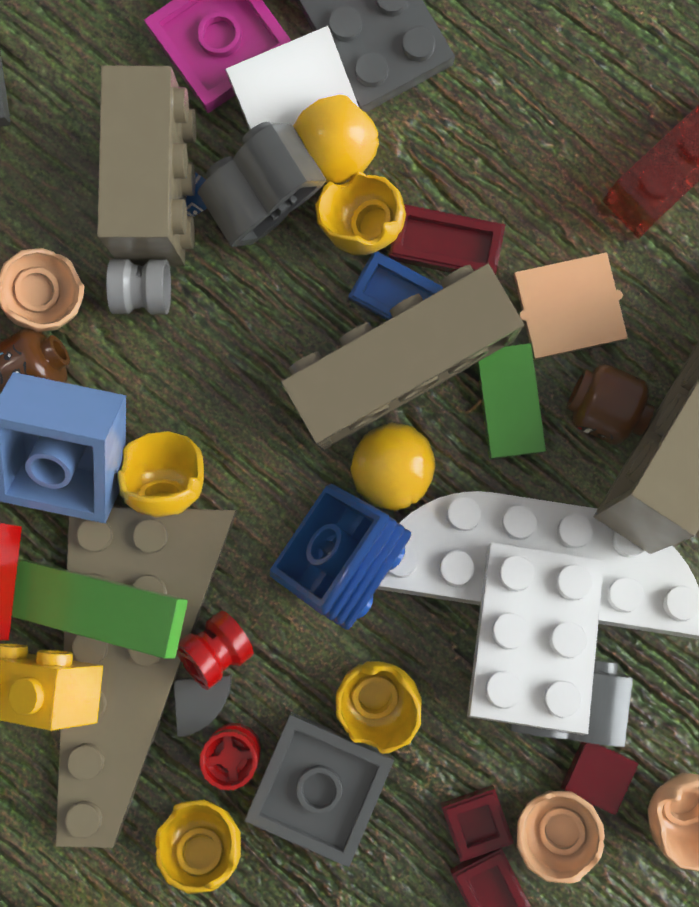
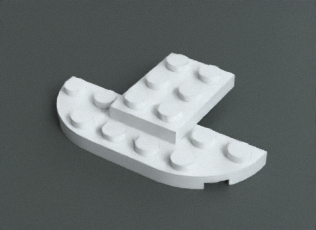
M461 492L428 502L414 510L399 523L411 531V538L405 546V554L402 561L397 567L388 571L377 589L480 605L467 717L587 735L598 624L699 639V587L693 573L680 553L673 546L652 554L647 553L595 519L593 516L597 508L493 492Z

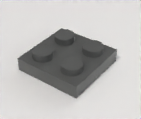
M291 712L244 821L337 863L350 867L393 765L394 757L389 754H381L378 749L367 744L354 743L350 737Z

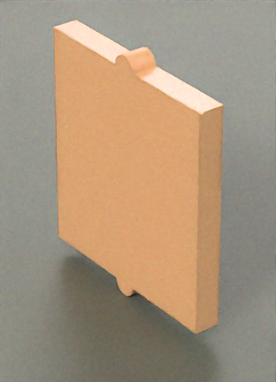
M607 252L514 273L522 309L519 316L526 326L529 343L532 346L533 360L624 341L628 338L619 304L623 293L620 290H616Z

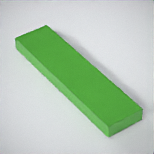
M18 558L12 617L156 657L172 659L176 658L188 600Z

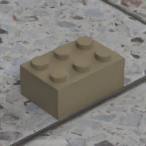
M101 65L97 237L115 259H129L133 264L144 266L150 259H167L169 266H185V249H193L195 243L193 216H187L186 196H194L196 188L195 166L193 162H188L187 143L196 142V115L194 109H189L187 88L179 87L171 66Z

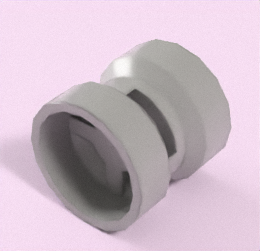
M111 259L107 268L106 280L110 312L112 314H130L134 309L143 307L150 314L167 315L171 304V273L168 260L150 259L144 266L133 264L129 259Z

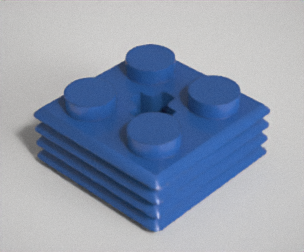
M329 484L324 488L271 567L270 577L318 613L348 630L357 619L363 617L370 610L373 603V594L388 571L397 567L402 561L405 554V546L411 538V531L397 523L388 514L334 484Z

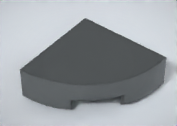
M232 674L223 675L222 680L209 690L203 689L192 677L176 678L174 680L177 737L191 735L202 730L218 716L229 696Z

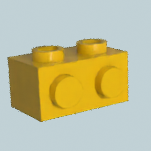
M0 643V721L50 731L96 724L98 721L103 665L73 661V653L68 651L38 650L37 655L28 653L27 645Z

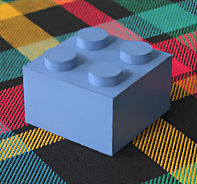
M13 372L0 393V502L106 523L119 494L118 471L122 467L123 449L126 446V395Z

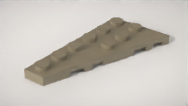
M112 507L106 523L69 516L67 570L187 599L188 603L180 639H182L188 633L193 634L203 601L211 579L216 572L229 530L232 528L237 510L186 509L180 514L152 517L137 513L132 508ZM64 631V651L73 653V661L103 665L97 723L60 729L56 847L113 848L118 841L140 780L141 771L151 744L154 742L161 723L160 719L168 697L173 690L174 680L178 676L182 662L177 653L176 658L164 659Z

